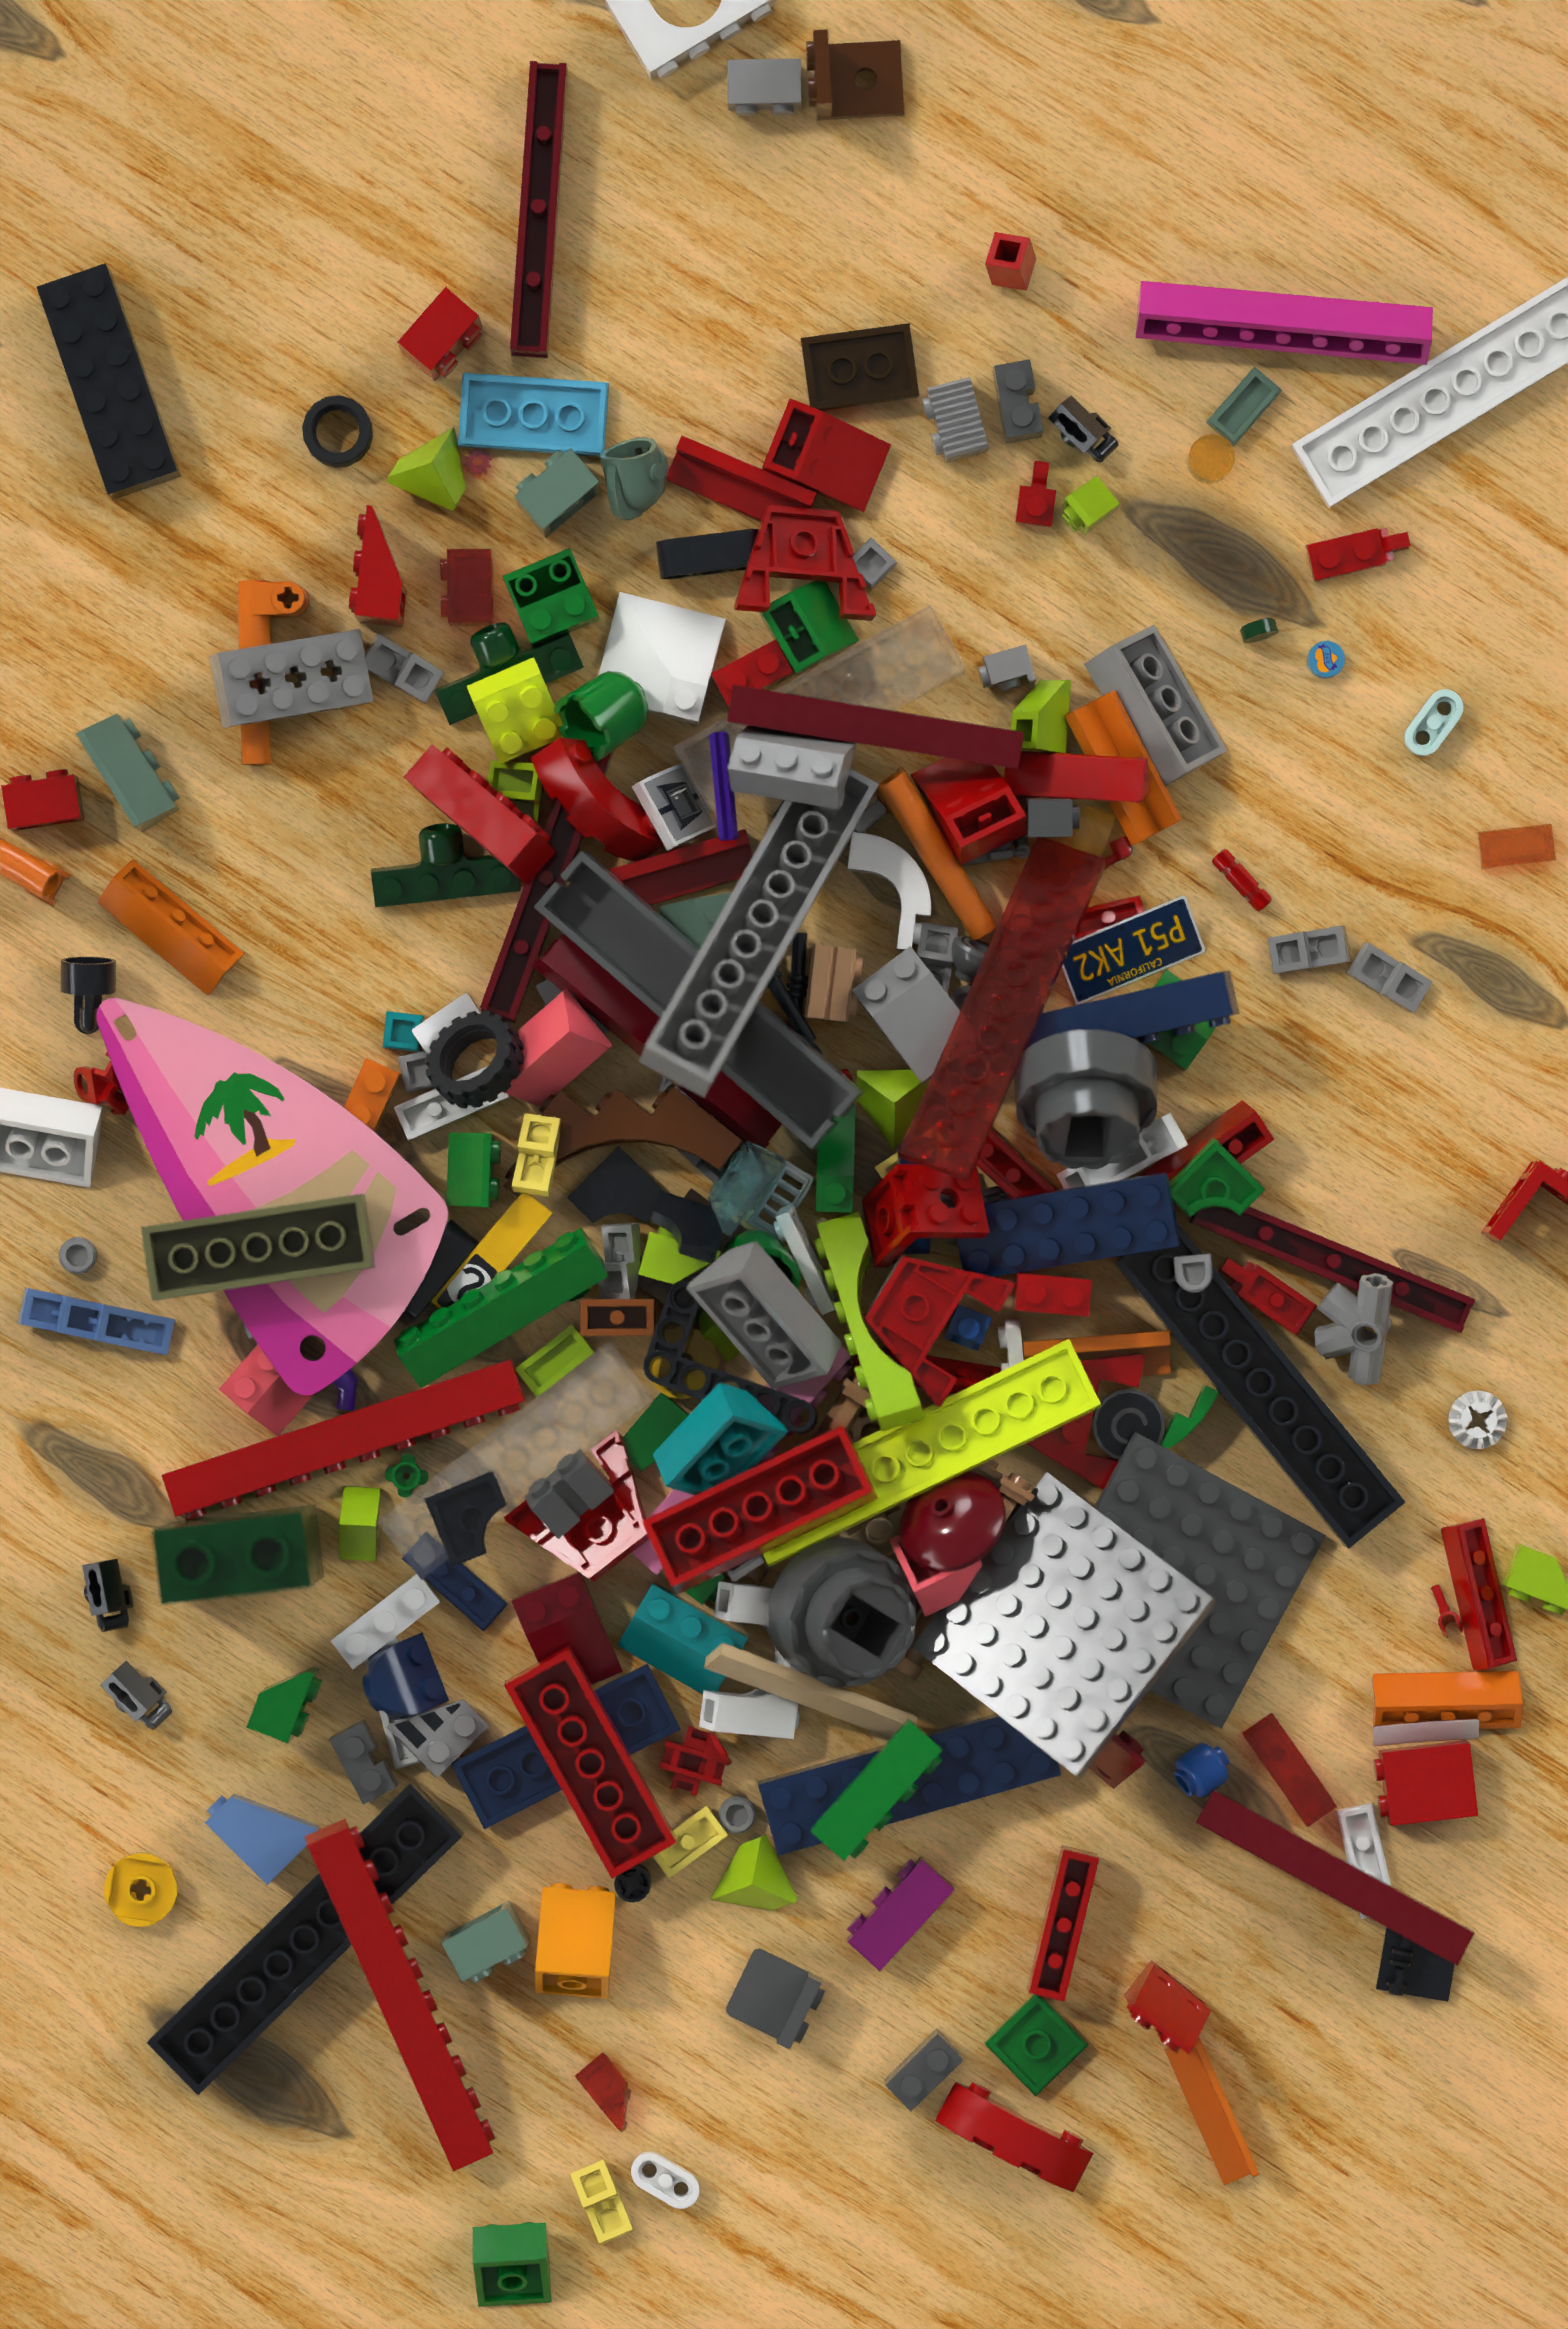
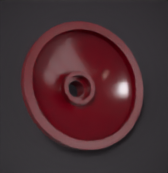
M973 1472L963 1473L908 1501L900 1520V1539L902 1545L911 1559L925 1569L937 1572H951L966 1568L987 1555L998 1542L1006 1521L1004 1499L997 1487L986 1477Z

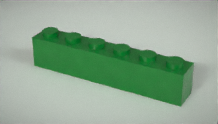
M582 1228L574 1232L565 1233L554 1244L542 1251L531 1253L525 1258L524 1262L514 1268L499 1272L492 1281L479 1289L469 1290L459 1301L449 1307H442L436 1310L424 1322L404 1329L397 1338L393 1339L398 1358L418 1386L423 1388L607 1278L609 1275L604 1261Z

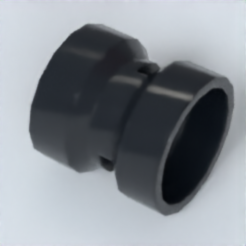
M639 1863L616 1876L614 1881L616 1893L621 1899L631 1903L644 1899L651 1887V1874L648 1869Z

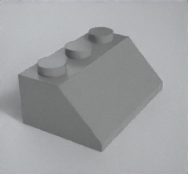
M747 725L736 737L728 765L731 791L839 809L854 757L856 743Z

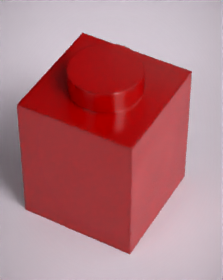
M995 232L985 263L992 285L1027 291L1036 262L1030 238Z

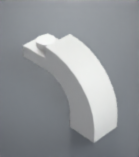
M853 832L847 871L874 874L882 877L893 886L901 904L896 950L904 951L908 947H912V944L919 945L922 923L915 922L916 916L928 918L931 916V897L922 870L916 861L897 844L876 835Z
M1168 1113L1154 1120L1149 1127L1144 1128L1140 1132L1136 1151L1130 1153L1121 1163L1108 1164L1099 1169H1088L1086 1167L1077 1169L1067 1168L1056 1175L1064 1189L1122 1180L1188 1144L1172 1114Z

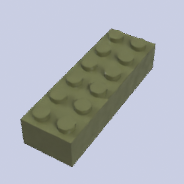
M365 1194L141 1227L152 1301L376 1267Z

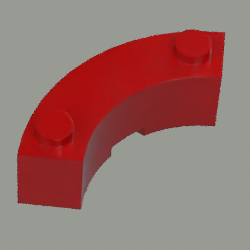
M559 738L531 757L535 771L551 800L557 796L561 804L569 812L566 819L585 838L593 836L605 844L606 852L626 860L639 861L664 845L643 806L629 799L607 779L593 759L585 740Z
M958 2082L954 2083L935 2120L936 2122L965 2140L993 2151L992 2155L1017 2168L1022 2167L1038 2175L1040 2179L1074 2193L1094 2154L1082 2146L1084 2139L1065 2129L1062 2134H1059L991 2099L989 2097L991 2091L980 2084L971 2082L970 2086H966Z

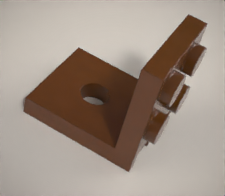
M828 29L813 30V41H806L807 71H814V78H808L809 107H816L817 120L904 116L900 40L829 44ZM864 70L872 72L876 77L875 85L870 89L858 87L855 77L859 72Z

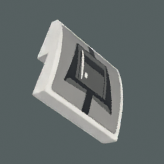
M682 764L663 770L632 786L667 851L685 842L688 843L717 828Z

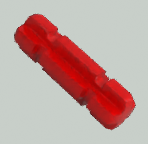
M1223 849L1213 858V865L1220 872L1224 871L1226 873L1224 877L1244 898L1247 896L1250 899L1248 903L1256 911H1262L1271 902V896L1264 889L1260 890L1258 887L1259 883L1240 863L1237 864L1234 861L1236 858L1227 849Z

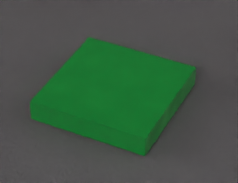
M1035 1994L984 2042L1035 2097L1088 2046L1082 2037L1042 1996Z

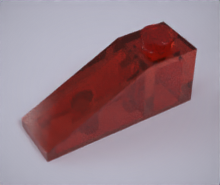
M1272 1712L1242 1732V1735L1306 1827H1309L1337 1807Z

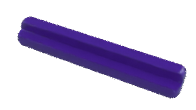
M724 731L713 732L709 735L718 838L721 841H731L738 838L735 796L734 791H731L728 765L731 758L729 734Z

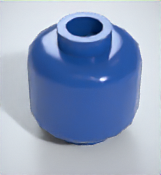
M1199 1743L1177 1759L1175 1763L1176 1771L1173 1773L1174 1778L1185 1794L1188 1796L1194 1794L1197 1797L1204 1798L1228 1780L1226 1766L1229 1765V1759L1218 1746L1212 1748L1208 1744Z

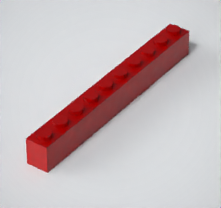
M509 1359L161 1476L175 1517L184 1514L187 1521L207 1514L205 1507L219 1503L221 1509L242 1503L240 1495L254 1491L256 1498L277 1491L275 1484L285 1480H289L290 1486L311 1480L309 1472L321 1468L324 1469L325 1475L346 1468L344 1461L357 1456L360 1463L380 1457L379 1449L393 1445L394 1450L398 1451L416 1445L414 1438L427 1433L430 1440L450 1434L449 1426L463 1422L464 1428L486 1422L484 1414L496 1410L499 1417L519 1411L518 1403L526 1399L515 1371L513 1360Z
M344 1818L306 1835L305 1840L453 2172L493 2154L490 2141L496 2138L487 2119L480 2121L475 2109L480 2108L481 2104L473 2086L468 2089L464 2086L461 2077L467 2075L459 2055L457 2054L452 2057L448 2050L447 2044L452 2043L450 2034L444 2022L436 2023L432 2012L438 2010L430 1990L423 1992L419 1985L418 1979L424 1976L416 1958H407L403 1947L409 1945L401 1925L399 1924L394 1927L388 1914L395 1911L386 1891L381 1894L378 1893L374 1881L380 1878L372 1859L364 1861L359 1849L365 1847V1844L357 1826L349 1828Z

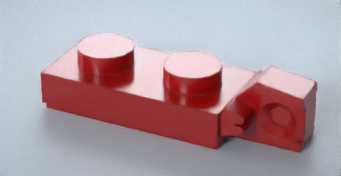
M1376 528L1309 544L1305 547L1313 580L1316 582L1384 566L1386 562L1394 561L1393 552L1408 549L1411 544L1408 532L1389 536L1387 528L1379 530Z
M1226 1258L1218 1269L1234 1280L1230 1288L1236 1292L1237 1296L1295 1336L1299 1334L1317 1308L1315 1303L1258 1264L1254 1265L1247 1261L1244 1267H1241L1230 1258Z

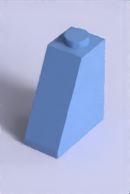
M233 1794L228 1800L222 1795L207 1810L211 1817L205 1822L267 1885L307 1846L305 1836L321 1829L315 1823L237 1794Z

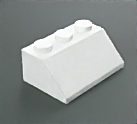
M0 1088V1172L90 1188L101 1135L103 1106Z

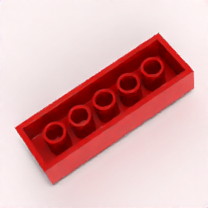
M840 1426L643 1520L642 1523L671 1587L679 1594L879 1498L849 1433L843 1426Z
M570 1645L505 1680L504 1687L611 1879L676 1843L677 1837Z

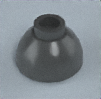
M962 935L955 937L953 940L951 955L953 963L957 968L955 976L965 982L975 983L977 977L987 975L993 971L1001 960L999 952L994 947L979 939L972 940L970 936Z

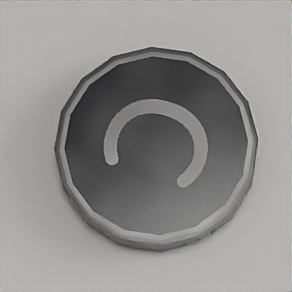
M1134 1389L1116 1390L1104 1397L1100 1402L1102 1407L1094 1412L1092 1421L1094 1439L1100 1449L1113 1459L1120 1460L1134 1432L1157 1444L1162 1442L1165 1431L1164 1414L1156 1400L1145 1392Z

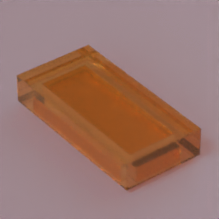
M1552 824L1478 832L1482 869L1556 860Z

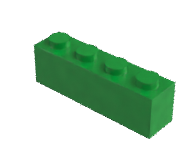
M908 1718L810 1828L811 1833L843 1861L849 1855L855 1859L869 1844L865 1837L872 1829L876 1828L880 1831L893 1817L889 1810L895 1803L900 1800L904 1804L917 1790L918 1786L914 1782L923 1772L929 1776L943 1759L938 1755L941 1753L942 1747Z

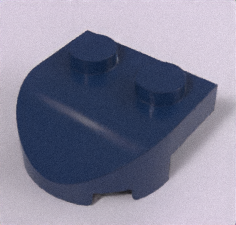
M423 1632L379 1649L368 1658L370 1661L368 1673L363 1676L365 1695L376 1711L382 1710L392 1716V1720H401L449 1701Z

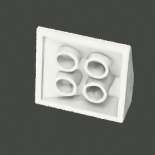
M620 592L599 675L607 671L624 673L643 688L648 704V713L699 725L726 619Z

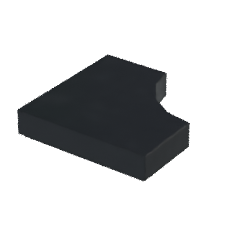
M618 1146L567 1198L593 1224L606 1215L616 1213L633 1215L643 1223H646L652 1216L659 1192L665 1191Z
M660 1191L650 1221L664 1227L674 1236L678 1243V1253L712 1264L715 1261L730 1212Z
M494 1471L425 1498L452 1567L487 1553L484 1540L487 1524L497 1511L507 1505Z

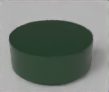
M1273 618L1253 621L1242 626L1240 629L1244 643L1261 641L1279 632L1276 621Z

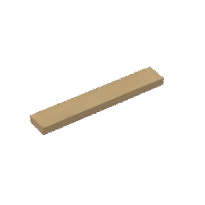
M722 1643L706 1656L705 1669L889 1738L895 1734L908 1718L917 1724L918 1717L842 1687L825 1684L807 1674Z

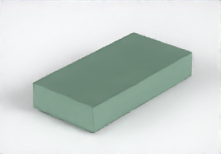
M1254 366L1206 423L1234 447L1282 392V389Z

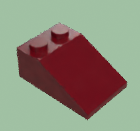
M574 1572L512 1599L513 1607L538 1662L570 1645L592 1685L623 1672L584 1577L580 1572Z

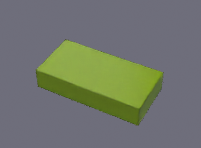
M571 1324L515 1368V1371L538 1398L595 1352L583 1336H580L575 1326Z

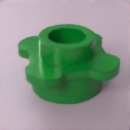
M404 1454L396 1466L388 1467L385 1471L386 1480L393 1482L395 1487L398 1488V1495L403 1498L410 1497L413 1489L419 1484H426L429 1479L428 1472L419 1468L415 1463L416 1458L412 1454ZM405 1472H408L410 1474L409 1479H405L403 1477V1474Z

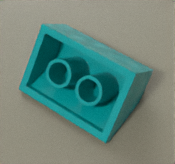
M719 1382L653 1453V1456L666 1487L697 1495L754 1468L788 1431L749 1392Z
M652 1582L617 1646L703 1694L704 1690L718 1691L726 1678L724 1675L704 1668L706 1656L722 1643L742 1650L748 1640V1635L715 1618L710 1613L659 1584Z

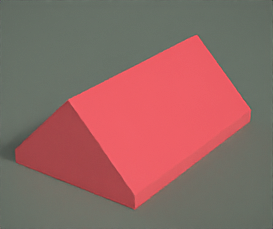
M567 988L516 1032L524 1046V1049L521 1050L524 1055V1062L519 1065V1076L517 1079H512L509 1083L511 1087L505 1093L541 1107L551 1094L554 1096L558 1094L559 1091L565 1088L613 1046Z

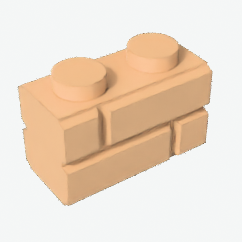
M813 944L804 1018L848 1023L849 1016H856L858 999L854 994H851L853 979L860 980L863 961V958L856 957L857 949Z

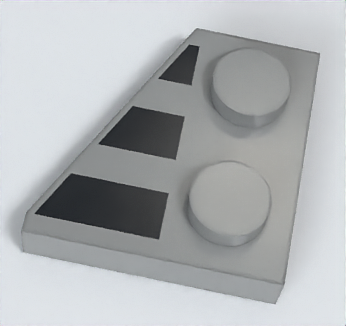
M459 1700L433 1710L431 1709L418 1715L392 1722L387 1726L389 1731L435 1778H438L489 1727L465 1700Z

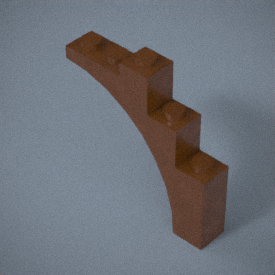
M675 1087L670 1092L664 1090L657 1097L652 1105L655 1109L652 1115L648 1114L618 1089L613 1094L608 1092L601 1098L595 1108L598 1111L595 1117L561 1091L556 1096L551 1094L539 1109V1112L542 1113L541 1116L561 1118L555 1167L592 1149L614 1144L649 1143L673 1147L697 1156L725 1173L747 1144ZM516 1161L506 1173L505 1178L508 1181L503 1187L516 1197H519L521 1193L513 1192L512 1189Z

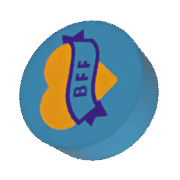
M1331 641L1317 643L1310 649L1307 655L1309 670L1315 676L1323 679L1331 678L1338 674L1345 662L1343 650L1339 645Z

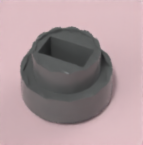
M1104 1030L1062 1032L1032 1044L1018 1057L1015 1063L1013 1077L1017 1119L1027 1133L1037 1139L1038 1149L1051 1162H1059L1064 1167L1070 1169L1081 1167L1099 1169L1108 1164L1121 1163L1130 1153L1136 1151L1140 1132L1144 1128L1149 1127L1155 1119L1157 1112L1156 1060L1146 1046L1131 1037Z
M830 1538L805 1548L783 1569L775 1583L770 1598L768 1612L769 1629L778 1652L794 1668L831 1686H860L886 1673L898 1665L904 1658L906 1651L914 1640L917 1603L915 1594L903 1569L890 1558L862 1541L851 1538ZM852 1612L851 1619L846 1622V1616Z

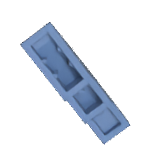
M26 1287L18 1324L164 1355L168 1354L175 1319Z

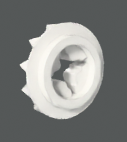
M1470 1391L1461 1395L1453 1403L1449 1412L1448 1423L1452 1435L1459 1443L1472 1449H1484L1496 1444L1506 1430L1508 1417L1503 1403L1497 1397L1485 1391ZM1468 1407H1471L1479 1414L1491 1410V1413L1484 1420L1487 1433L1478 1426L1465 1429L1469 1422L1472 1421L1471 1411Z

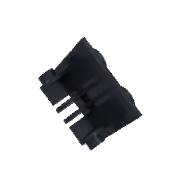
M1386 1927L1376 1989L1389 1991L1388 1993L1403 1996V1994L1448 2002L1455 1964Z

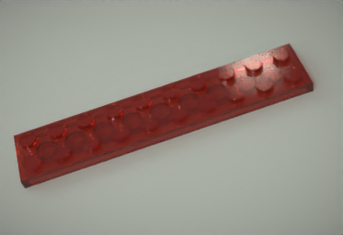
M1044 837L1036 838L900 1147V1158L969 1182L1019 1067L1023 1052L1029 1044L1106 867L1105 858Z

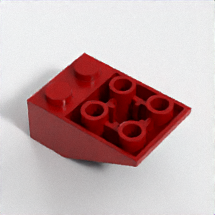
M790 398L763 463L762 470L864 513L891 444L832 415Z
M367 505L366 514H359L357 536H360V540L363 541L362 550H355L353 572L358 577V586L351 587L349 609L354 613L359 623L403 627L407 590L373 506Z
M945 757L911 774V778L961 865L1027 834L1026 814L1009 785L993 765Z
M1152 1960L1124 1994L1128 2002L1126 2006L1129 2009L1128 2012L1136 2022L1147 2030L1154 2026L1160 2040L1175 2053L1182 2049L1188 2055L1190 2054L1211 2012L1210 2007Z

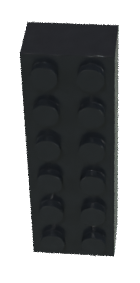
M104 263L37 286L108 496L114 500L181 477L108 265Z

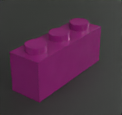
M922 1857L916 1862L912 1859L908 1860L896 1874L900 1880L890 1890L885 1886L872 1900V1903L875 1905L873 1910L866 1917L860 1913L847 1928L851 1933L847 1937V1942L879 1971L886 1966L954 1891L953 1885Z

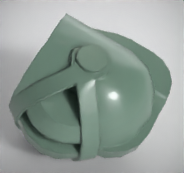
M639 437L615 444L601 453L600 460L613 515L621 520H633L641 516L643 512L658 501L665 491V481L667 480L669 469L667 458L662 448L652 438Z

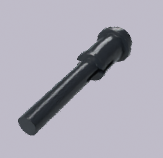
M777 967L767 986L796 1033L811 1041H815L817 1039L781 981L780 978L783 974Z

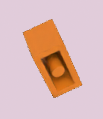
M366 1058L344 1108L376 1133L402 1074Z

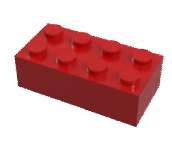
M431 744L403 777L423 797L527 885L556 853L547 843L551 837L527 814H523L501 792L496 791L474 769H470L448 747L441 752Z

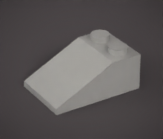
M911 946L852 989L861 1006L923 1085L982 1041Z

